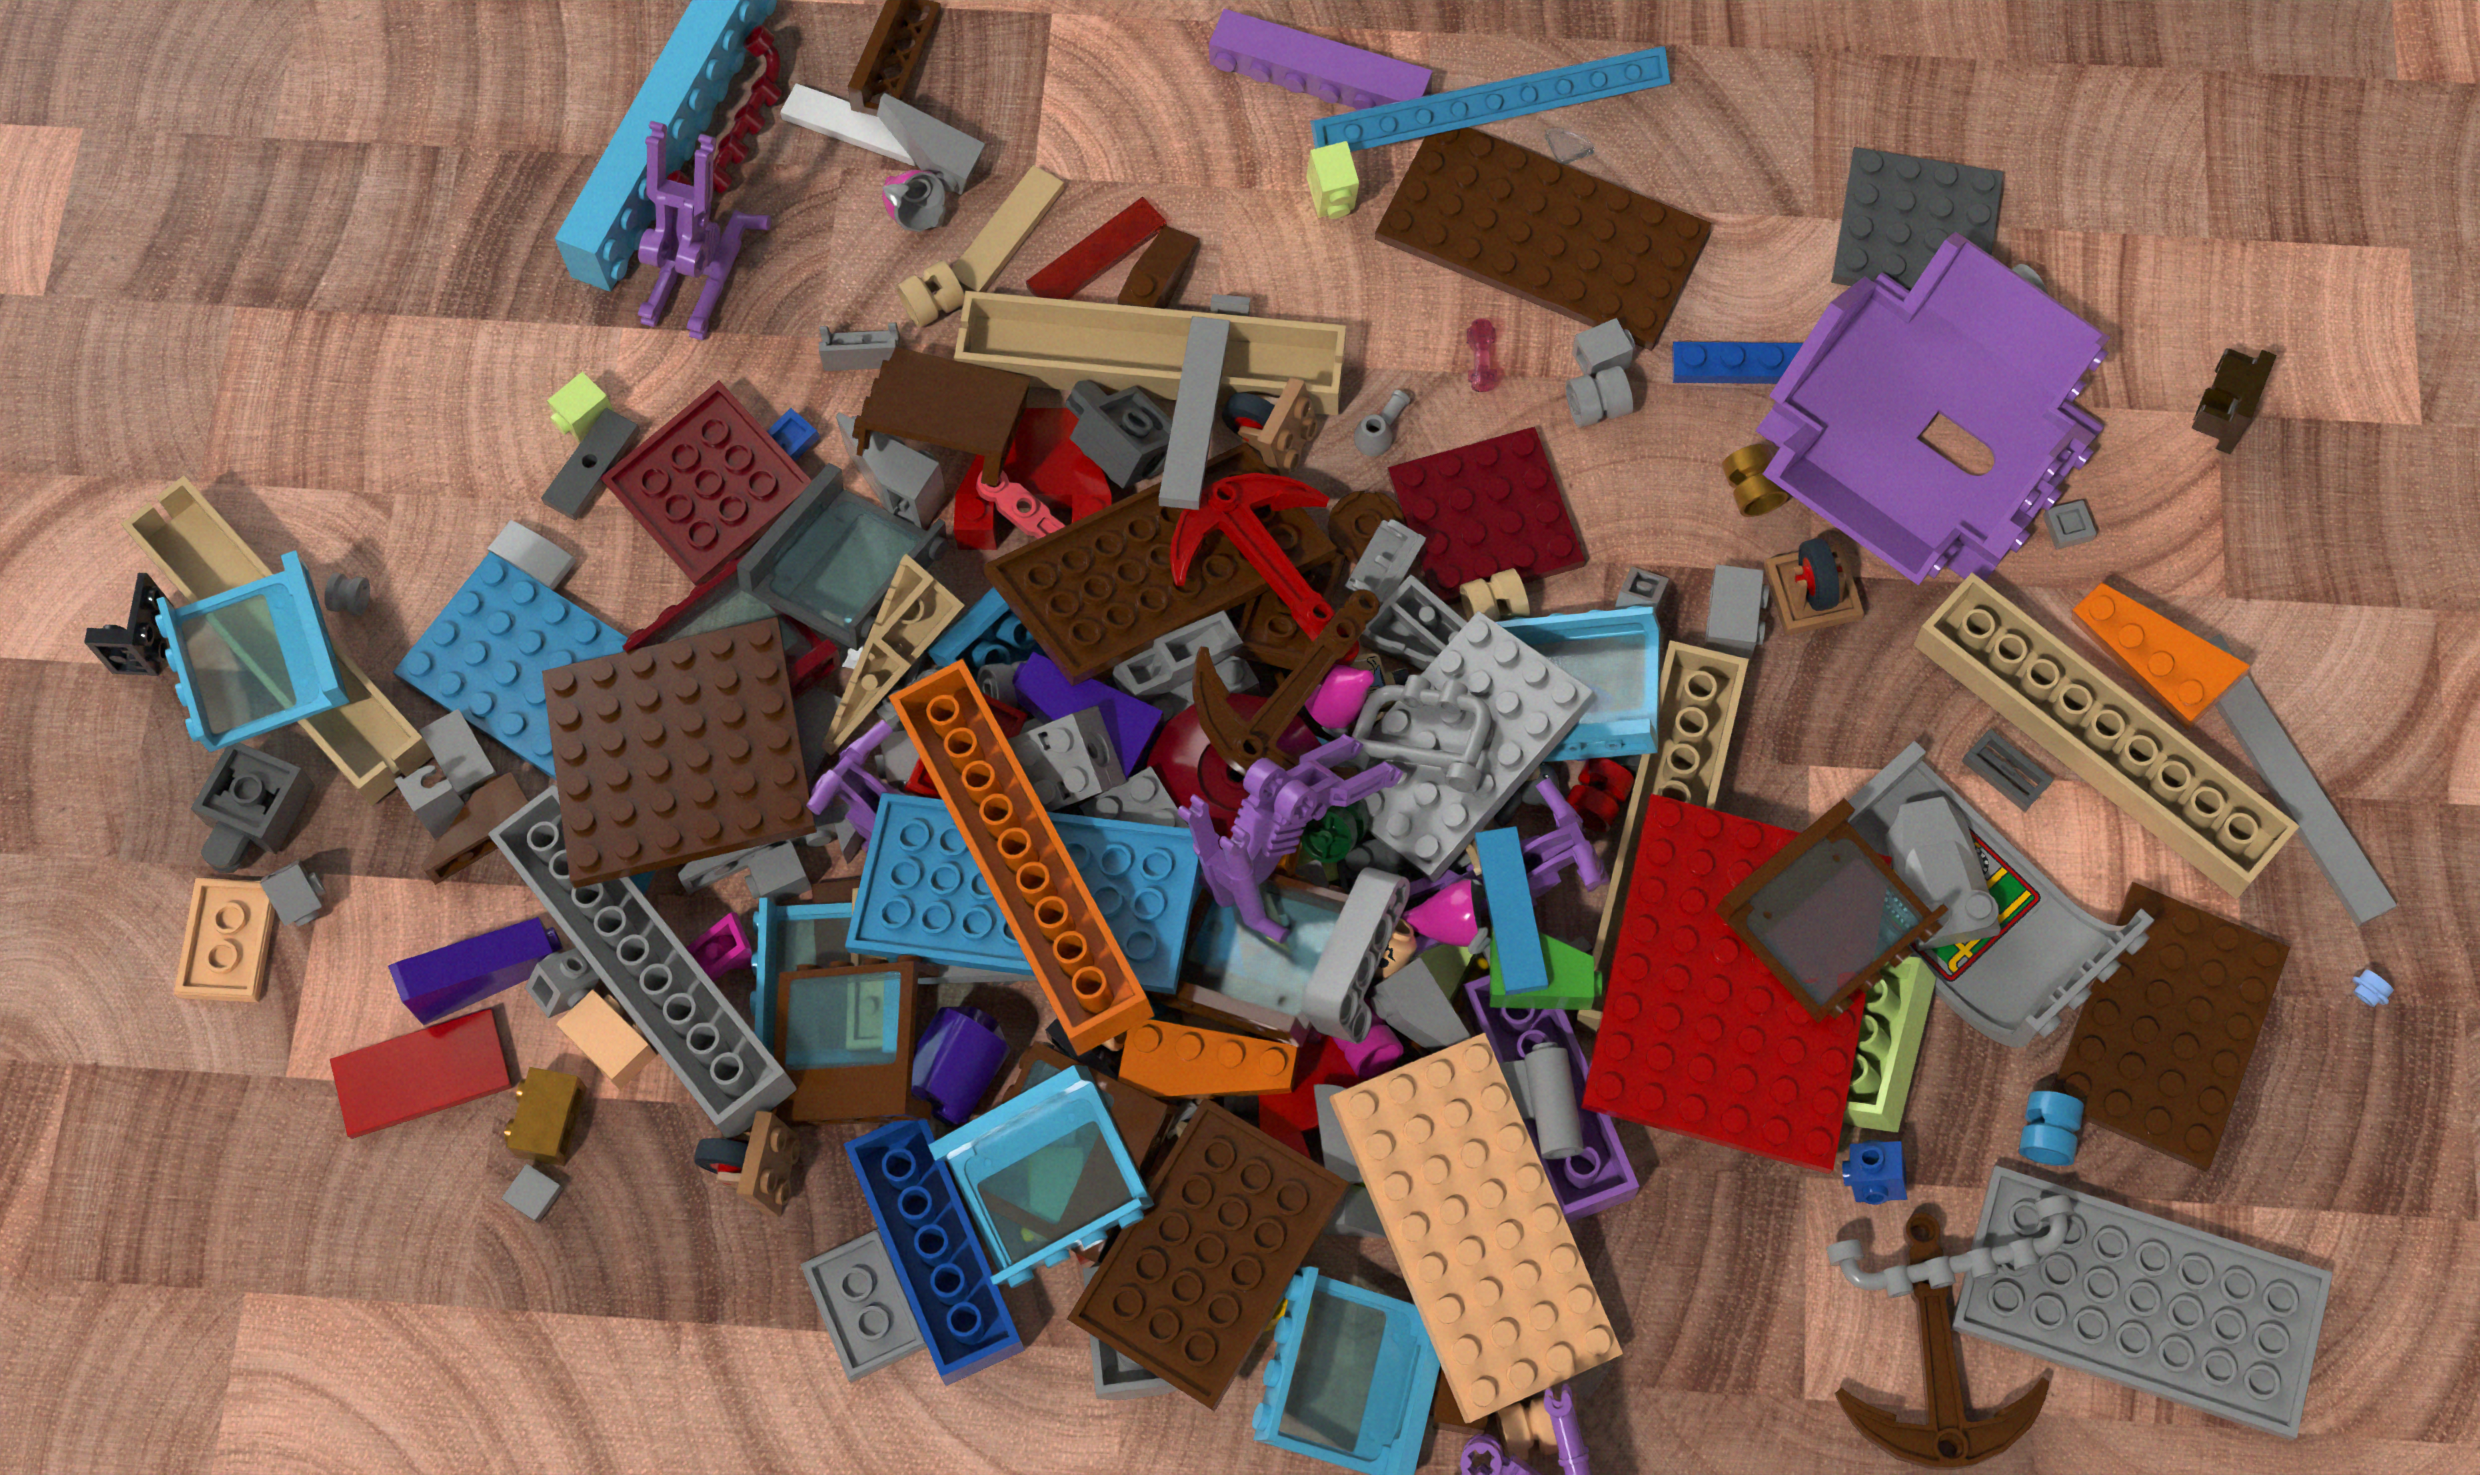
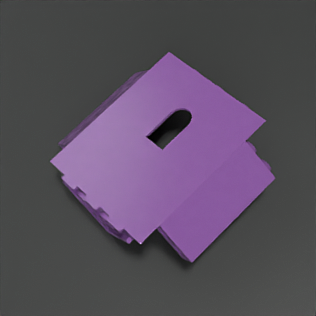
M1955 231L1945 239L1911 291L1882 272L1874 282L1864 276L1830 302L1769 395L1775 400L1772 410L1757 427L1756 432L1780 449L1762 475L1918 586L1928 575L1935 579L1943 567H1948L1963 579H1966L1973 572L1985 582L2010 549L2017 553L2030 536V533L2025 529L2041 508L2046 511L2051 509L2062 494L2057 487L2070 470L2075 467L2080 471L2094 451L2088 447L2104 428V425L2072 402L2086 385L2080 379L2088 368L2095 372L2109 352L2104 350L2103 347L2110 337ZM1937 412L1991 450L1994 457V465L1987 474L1974 476L1965 473L1917 439Z

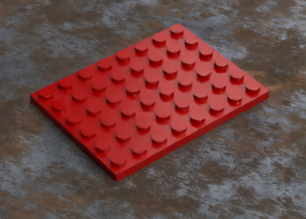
M1650 794L1580 1108L1830 1174L1834 1170L1866 994L1860 989L1849 997L1854 1004L1841 1016L1834 1020L1829 1014L1818 1024L1715 911L1724 896L1800 835V832ZM1877 853L1890 867L1892 857ZM1854 860L1763 936V941L1819 1003L1824 1005L1872 964L1886 887L1862 861Z

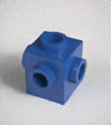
M1867 1140L1859 1144H1849L1850 1161H1843L1842 1163L1843 1180L1845 1187L1852 1186L1856 1202L1878 1205L1891 1200H1908L1906 1160L1901 1141L1883 1142L1880 1140Z

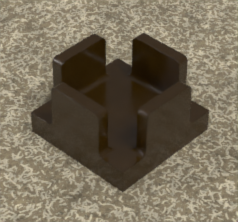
M2226 348L2215 368L2217 374L2213 381L2212 389L2207 388L2201 398L2193 418L2192 429L2218 439L2219 441L2215 449L2231 454L2253 417L2277 355L2261 350L2258 357L2253 358Z

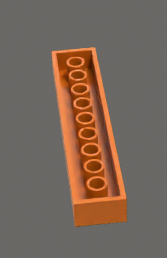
M963 658L890 695L889 699L1077 1056L1155 1016L1142 987Z

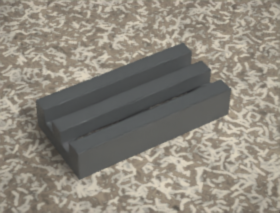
M1991 728L1968 751L1962 760L1964 764L2025 813L2054 780ZM1987 744L2038 784L2036 788L2017 774L2016 770L2009 764L2001 761L1986 749L1985 746Z

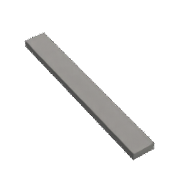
M2221 634L2206 640L2234 656ZM2246 676L2215 707L2284 814L2300 826L2296 833L2356 926L2359 927L2392 911L2397 906L2259 692L2249 677Z

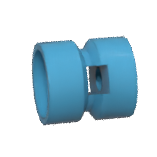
M2031 1092L2028 1095L2025 1119L2030 1125L2024 1126L2022 1129L2018 1149L2019 1154L2029 1160L2046 1165H2072L2075 1161L2078 1139L2073 1132L2078 1131L2081 1127L2084 1111L2083 1102L2058 1092Z

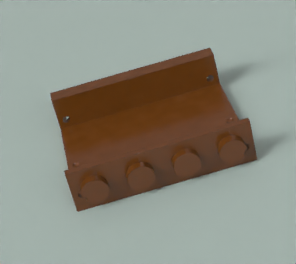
M895 347L890 360H883L879 378H875L873 381L870 397L866 396L864 400L861 416L857 415L855 419L852 438L858 439L856 455L863 456L865 449H869L873 432H881L983 455L985 459L981 483L997 486L1026 411L1031 377Z

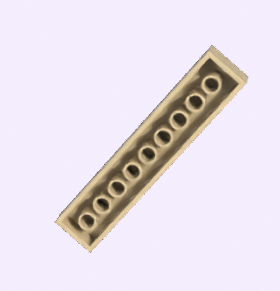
M1973 572L1922 625L1914 642L1916 648L2236 900L2300 827Z
M1669 641L1659 680L1658 753L1641 754L1592 954L1594 957V971L1602 972L1601 996H1594L1591 1010L1578 1011L1574 1029L1597 1033L1650 794L1714 810L1749 659Z

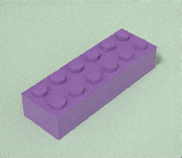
M1490 975L1463 984L1461 1000L1477 1036L1486 1033L1498 1063L1524 1060L1527 1054L1533 1052L1532 1047L1534 1045L1544 1042H1556L1558 1048H1565L1568 1051L1584 1151L1567 1158H1542L1536 1120L1523 1121L1567 1224L1635 1199L1640 1186L1610 1116L1580 1108L1589 1067L1564 1009L1490 1007Z

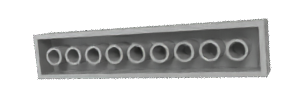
M554 784L488 833L727 1140H734L753 1125L756 1111L769 1112L797 1090L782 1067L629 877L574 889L569 878L558 788Z

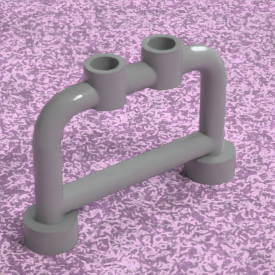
M1409 675L1405 686L1386 685L1376 689L1369 695L1363 705L1352 735L1353 738L1363 744L1362 750L1354 759L1346 760L1335 766L1356 768L1357 773L1360 774L1366 770L1370 757L1448 768L1445 783L1449 787L1463 793H1474L1482 776L1481 772L1476 769V765L1491 725L1492 716L1489 706L1481 698L1468 695V688L1458 681H1445L1442 691L1430 689L1431 683L1426 678L1418 675ZM1389 701H1401L1412 708H1422L1424 705L1439 707L1441 710L1452 714H1458L1463 710L1472 712L1475 715V721L1463 754L1368 739L1379 709Z

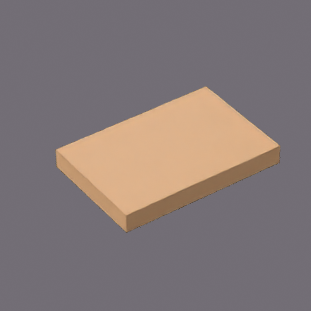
M195 879L174 989V995L177 998L259 1002L275 909L260 884L261 881Z

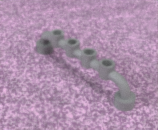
M2069 1195L2049 1197L2035 1203L2040 1221L2050 1222L2049 1233L2044 1237L2022 1239L1994 1248H1979L1966 1254L1952 1257H1937L1924 1263L1910 1266H1895L1877 1273H1866L1859 1268L1857 1261L1864 1258V1253L1858 1239L1832 1244L1826 1250L1830 1265L1840 1266L1845 1278L1855 1287L1863 1290L1886 1289L1889 1298H1896L1913 1293L1912 1283L1929 1280L1931 1289H1938L1955 1284L1954 1274L1971 1271L1973 1280H1980L1997 1275L1996 1265L2013 1262L2015 1271L2037 1267L2040 1265L2038 1256L2057 1250L2065 1241L2068 1232L2067 1216L2072 1215L2074 1210Z

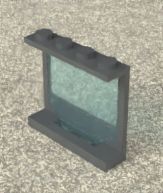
M828 463L737 564L739 587L741 591L858 651L869 636L902 557L908 554L921 567L927 570L935 560L939 561L944 556L948 547L946 523L938 519L928 532L843 489L842 469Z

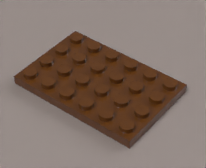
M2132 882L2128 887L2114 925H2128L2134 915L2142 908L2154 919L2145 932L2150 939L2134 955H2131L2126 950L2117 959L2121 964L2120 968L2104 983L2098 978L2091 983L2089 990L2092 994L2084 1001L2050 1091L2066 1094L2083 1102V1120L2206 1172L2211 1167L2291 947Z
M1204 1097L1147 1189L1154 1205L1142 1211L1145 1216L1143 1220L1122 1229L1067 1320L1215 1412L1285 1297L1294 1275H1298L1351 1188V1184Z

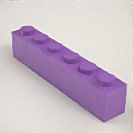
M1223 9L1209 42L1210 65L1216 66L1224 72L1233 71L1249 76L1258 82L1273 83L1283 86L1294 93L1303 92L1319 97L1327 103H1339L1353 107L1356 110L1430 95L1432 90L1433 70L1228 9Z

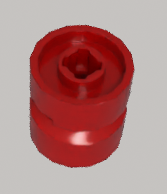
M1603 757L1588 758L1578 776L1580 785L1572 787L1566 801L1581 816L1584 821L1582 823L1584 827L1597 832H1608L1619 813L1620 808L1618 804L1625 802L1635 779L1627 769L1616 762Z

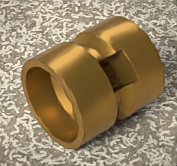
M1765 444L1741 448L1730 454L1722 462V468L1729 486L1736 488L1733 491V496L1740 514L1744 517H1754L1769 513L1780 507L1788 499V492L1762 475L1774 458L1770 447Z

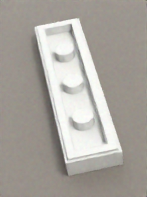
M796 83L780 112L782 120L916 166L913 159L879 117L852 111L848 101Z

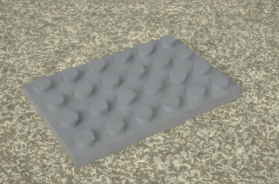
M1479 611L1420 675L1430 681V689L1442 691L1447 680L1458 681L1468 688V695L1481 698L1489 706L1492 716L1491 725L1476 765V769L1482 774L1476 792L1463 793L1449 787L1445 783L1448 768L1370 757L1366 770L1385 761L1403 771V775L1395 786L1391 788L1385 787L1359 800L1369 814L1370 825L1368 832L1434 883L1471 843L1475 833L1480 832L1598 699L1595 692ZM1397 701L1371 730L1368 740L1463 754L1475 721V715L1472 712L1463 710L1458 714H1452L1441 710L1439 707L1424 705L1422 708H1412L1401 701Z

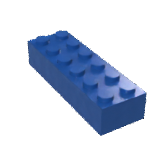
M927 1120L892 1122L844 1143V1147L938 1373L945 1386H948L1025 1351L1000 1290L997 1285H993L990 1279L993 1276L945 1161H935L928 1145L936 1140Z

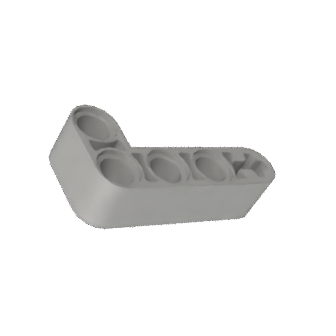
M1365 867L1358 875L1303 995V1013L1318 1032L1354 1044L1362 1043L1367 1037L1371 1027L1372 1013L1363 998L1408 901L1410 883L1406 877L1371 867Z

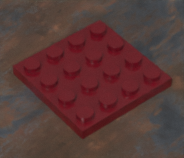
M720 380L600 478L695 586L710 580L729 561L735 559L765 534L812 482Z
M1535 426L1388 467L1387 475L1398 506L1404 514L1405 526L1417 534L1426 537L1416 555L1426 586L1446 605L1462 602L1460 585L1480 578L1490 582L1493 574L1512 568L1517 571L1522 583L1526 584L1584 567L1585 559Z

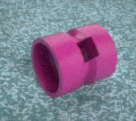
M1363 998L1372 1013L1371 1027L1365 1040L1360 1044H1354L1335 1037L1332 1038L1338 1048L1344 1051L1345 1058L1354 1073L1359 1078L1368 1079L1376 1077L1394 1066L1403 1053V1046L1393 1030L1386 1025V1020L1380 1018L1375 1013L1370 999Z

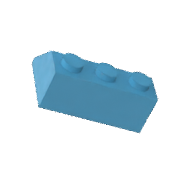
M994 587L925 649L937 666H942L943 668L963 658L976 684L978 672L982 666L1000 663L1011 666L1014 662L1027 661L1032 652L1050 659Z

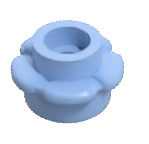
M2366 969L2359 978L2353 977L2352 980L2357 986L2353 993L2371 1007H2375L2377 1003L2382 1005L2389 1003L2387 998L2394 989L2380 976Z

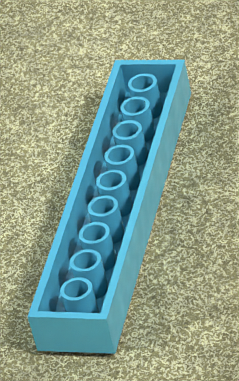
M777 0L691 1L555 237L556 244L572 278L609 292L612 291L617 280L623 279L634 250L639 249L641 238L651 220L656 219V205L646 195L647 145L645 140L652 133V129L649 128L650 122L655 121L667 126L666 178L673 171L680 170L685 160L688 161L692 157L696 140L700 133L706 131L709 127L713 110L718 102L724 100L731 78L734 73H738L744 64L747 52L743 47L745 38L756 26L763 24L767 16L774 12Z

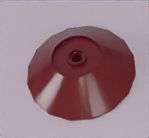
M1229 693L1230 696L1226 702L1244 721L1248 722L1269 698ZM1194 703L1167 722L1149 751L1146 769L1150 766L1152 767L1177 809L1182 805L1189 809L1192 805L1190 798L1194 794L1208 803V811L1214 831L1220 837L1218 844L1220 849L1223 850L1220 846V839L1222 836H1226L1228 839L1232 838L1233 832L1231 829L1232 826L1236 825L1234 823L1235 818L1240 817L1237 814L1238 810L1244 807L1241 805L1242 800L1248 799L1250 793L1244 789V780L1237 782L1231 778L1230 774L1235 770L1219 756L1202 730ZM1297 714L1276 742L1278 749L1298 761L1301 755L1322 746ZM1248 743L1243 744L1246 753L1255 754V749L1252 745Z

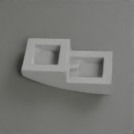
M512 520L508 522L487 548L489 552L497 555L552 591L576 562L572 555L554 543Z

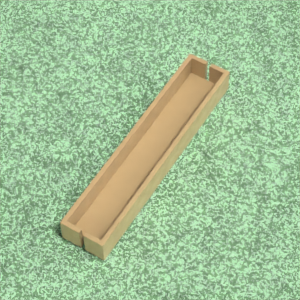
M965 291L960 320L962 328H959L954 360L1031 377L1029 387L1072 391L1078 381L1085 380L1093 382L1105 394H1114L1136 386L1148 398L1177 400L1192 316L1230 320V333L1217 404L1225 405L1227 400L1235 393H1248L1256 396L1260 394L1279 399L1290 377L1305 381L1314 413L1338 415L1346 351V325Z
M184 475L156 496L157 500L172 518L169 523L163 520L150 502L121 523L136 544L190 604L274 575ZM260 596L203 616L204 620L285 710L293 708L297 704L266 597ZM329 635L350 702L296 722L366 801L373 806L397 786L394 780L397 779L396 777L399 774L403 773L405 777L409 776L434 755L423 737Z

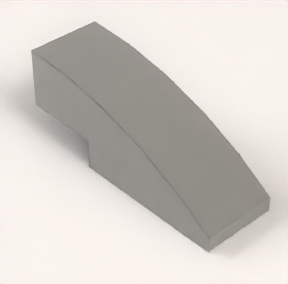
M1223 610L1155 639L1152 648L1116 665L1112 678L1120 692L1146 703L1192 679L1195 659L1201 646L1209 648L1213 665L1241 648L1243 642Z

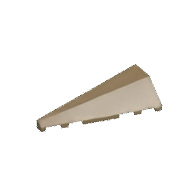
M905 554L899 563L821 747L830 755L838 749L965 606L908 554Z

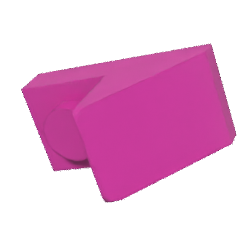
M730 912L686 947L712 982L730 969L752 968L751 947L736 912Z

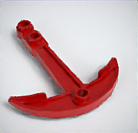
M1263 473L1226 477L1210 484L1202 490L1199 510L1184 509L1170 544V565L1176 586H1184L1188 567L1200 551L1204 538L1216 529H1220L1291 609V616L1313 642L1336 613L1320 593L1311 589L1252 510L1271 504L1272 511L1296 507H1326L1330 498L1301 481L1285 476ZM1219 496L1225 497L1228 500H1223ZM1314 613L1320 614L1324 618H1319ZM1336 628L1339 636L1343 638L1348 637L1342 628ZM1356 640L1345 656L1335 664L1350 666L1354 663L1360 649L1358 640Z

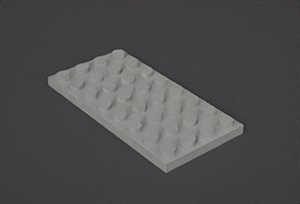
M1997 1165L1991 1169L1970 1251L1985 1247L2004 1246L2027 1238L2037 1239L2046 1236L2050 1230V1222L2040 1221L2035 1203L2043 1199L2058 1195H2069L2074 1213L2067 1216L2068 1232L2065 1241L2057 1250L2038 1256L2040 1260L2039 1266L2023 1271H2015L2013 1262L1996 1265L1997 1275L1980 1280H1973L1971 1271H1966L1955 1307L1951 1330L2290 1441L2297 1438L2332 1272Z

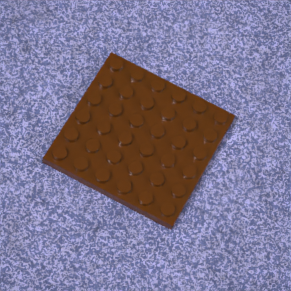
M778 617L631 650L629 653L621 652L542 671L569 878L574 889L817 833L814 813L806 806L811 799L782 630Z

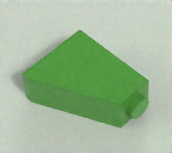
M1490 925V939L1492 940L1490 943V1007L1591 1010L1594 996H1601L1602 972L1594 971V957L1541 932H1538L1548 980V989L1505 996L1492 925Z

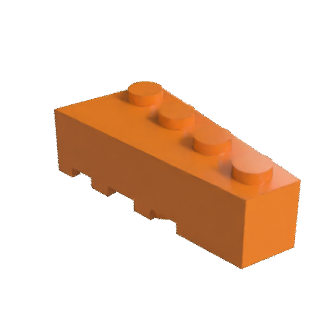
M2102 582L2072 609L2071 620L2187 731L2248 674L2250 665Z
M1147 1019L1127 1030L1118 1081L1153 1098L1165 1099L1167 1101L1204 1099V1097L1211 1099L1228 1096L1240 1097L1293 1093L1300 1050L1298 1047L1290 1044Z

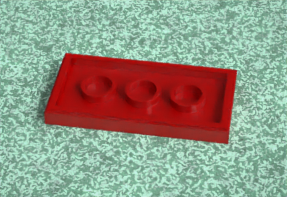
M491 1008L330 1059L346 1133L350 1139L513 1088L495 1014Z

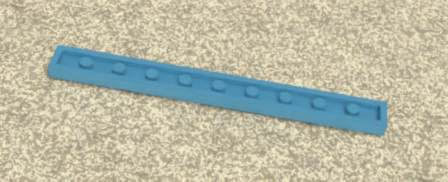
M1658 46L1310 120L1314 146L1317 149L1347 141L1350 152L1670 84L1665 46Z

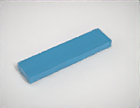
M1517 827L1476 832L1474 838L1505 996L1548 989V980Z

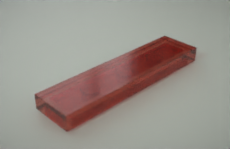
M1142 196L1026 281L1027 288L1035 297L1069 300L1158 235L1163 227L1167 226L1166 220Z

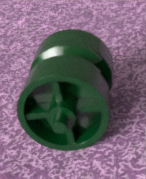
M1359 800L1346 807L1335 805L1329 807L1322 819L1315 820L1313 818L1306 823L1305 827H1301L1304 831L1300 839L1305 851L1312 858L1324 863H1333L1343 859L1368 832L1370 819L1367 809Z

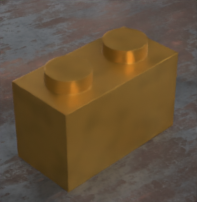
M529 1067L526 1079L522 1078L517 1088L516 1101L519 1105L515 1119L511 1118L505 1129L504 1139L507 1143L506 1147L515 1157L565 1166L587 1088L582 1080L576 1075Z

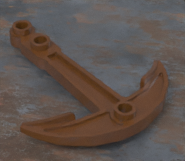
M1360 589L1351 594L1346 600L1344 608L1339 609L1313 641V649L1248 722L1244 721L1226 702L1230 694L1216 672L1210 657L1209 648L1202 646L1199 648L1193 669L1192 693L1200 725L1219 756L1235 771L1245 777L1249 768L1261 758H1269L1285 771L1299 765L1298 760L1278 749L1276 742L1331 666L1338 663L1366 629V624L1371 622L1378 614L1380 603L1373 592ZM1359 599L1366 601L1370 609H1364L1360 605ZM1336 628H1342L1348 637L1343 638L1339 636ZM1248 743L1252 745L1255 749V754L1246 753L1243 744ZM1340 766L1329 768L1330 771L1344 781L1358 775L1356 768Z
M1917 1213L1911 1216L1903 1228L1904 1239L1911 1247L1906 1254L1907 1266L1943 1257V1249L1936 1243L1940 1236L1938 1221L1927 1213ZM1913 1228H1923L1927 1233V1239H1916L1913 1235ZM1923 1281L1912 1283L1914 1292L1911 1293V1298L1916 1303L1926 1425L1895 1422L1897 1415L1866 1404L1852 1396L1842 1387L1834 1394L1841 1409L1861 1435L1896 1460L1931 1470L1970 1468L2001 1455L2031 1428L2046 1399L2049 1381L2042 1377L2024 1397L1997 1411L1994 1414V1418L1968 1422L1964 1413L1945 1300L1949 1293L1948 1286L1931 1289L1929 1283ZM1947 1441L1954 1446L1955 1453L1953 1456H1946L1941 1452V1442Z

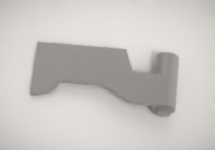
M1544 1042L1534 1045L1532 1047L1533 1052L1527 1054L1524 1060L1498 1063L1522 1120H1536L1541 1157L1545 1159H1560L1582 1153L1584 1146L1567 1049L1558 1048L1556 1042ZM1328 1084L1314 1085L1324 1167L1350 1184L1364 1182L1329 1100L1331 1095L1346 1090V1088Z

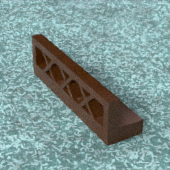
M886 0L848 84L852 111L878 117L879 104L870 101L873 96L884 91H888L890 96L902 101L941 12L940 3L929 0ZM911 9L928 13L926 19L914 24L908 18ZM912 36L915 45L899 51L896 46L897 41ZM900 63L903 68L902 74L887 79L884 74L885 68Z

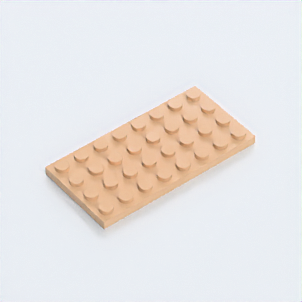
M1486 1033L1467 1039L1329 1097L1465 1423H1471L1623 1354Z

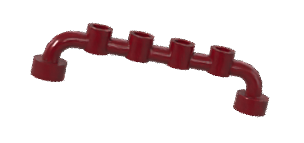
M762 24L756 26L747 35L743 47L754 57L764 55L767 67L763 75L753 83L750 90L752 94L747 103L737 111L734 117L736 123L732 130L723 137L717 149L719 152L713 161V192L716 191L718 194L724 192L733 180V177L726 172L730 162L739 164L749 152V147L742 142L747 132L750 135H755L765 124L766 119L759 113L763 104L767 107L773 105L782 94V90L775 84L781 71V59L778 50L772 44L775 36ZM680 170L673 171L665 178V180L690 186L692 183Z

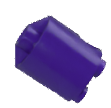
M973 1006L940 1007L914 1050L911 1098L931 1103V1107H933L931 1115L950 1127L954 1123L958 1125L960 1122L967 1123L977 1102L984 1092L987 1091L1011 1052L999 1023L987 1013Z

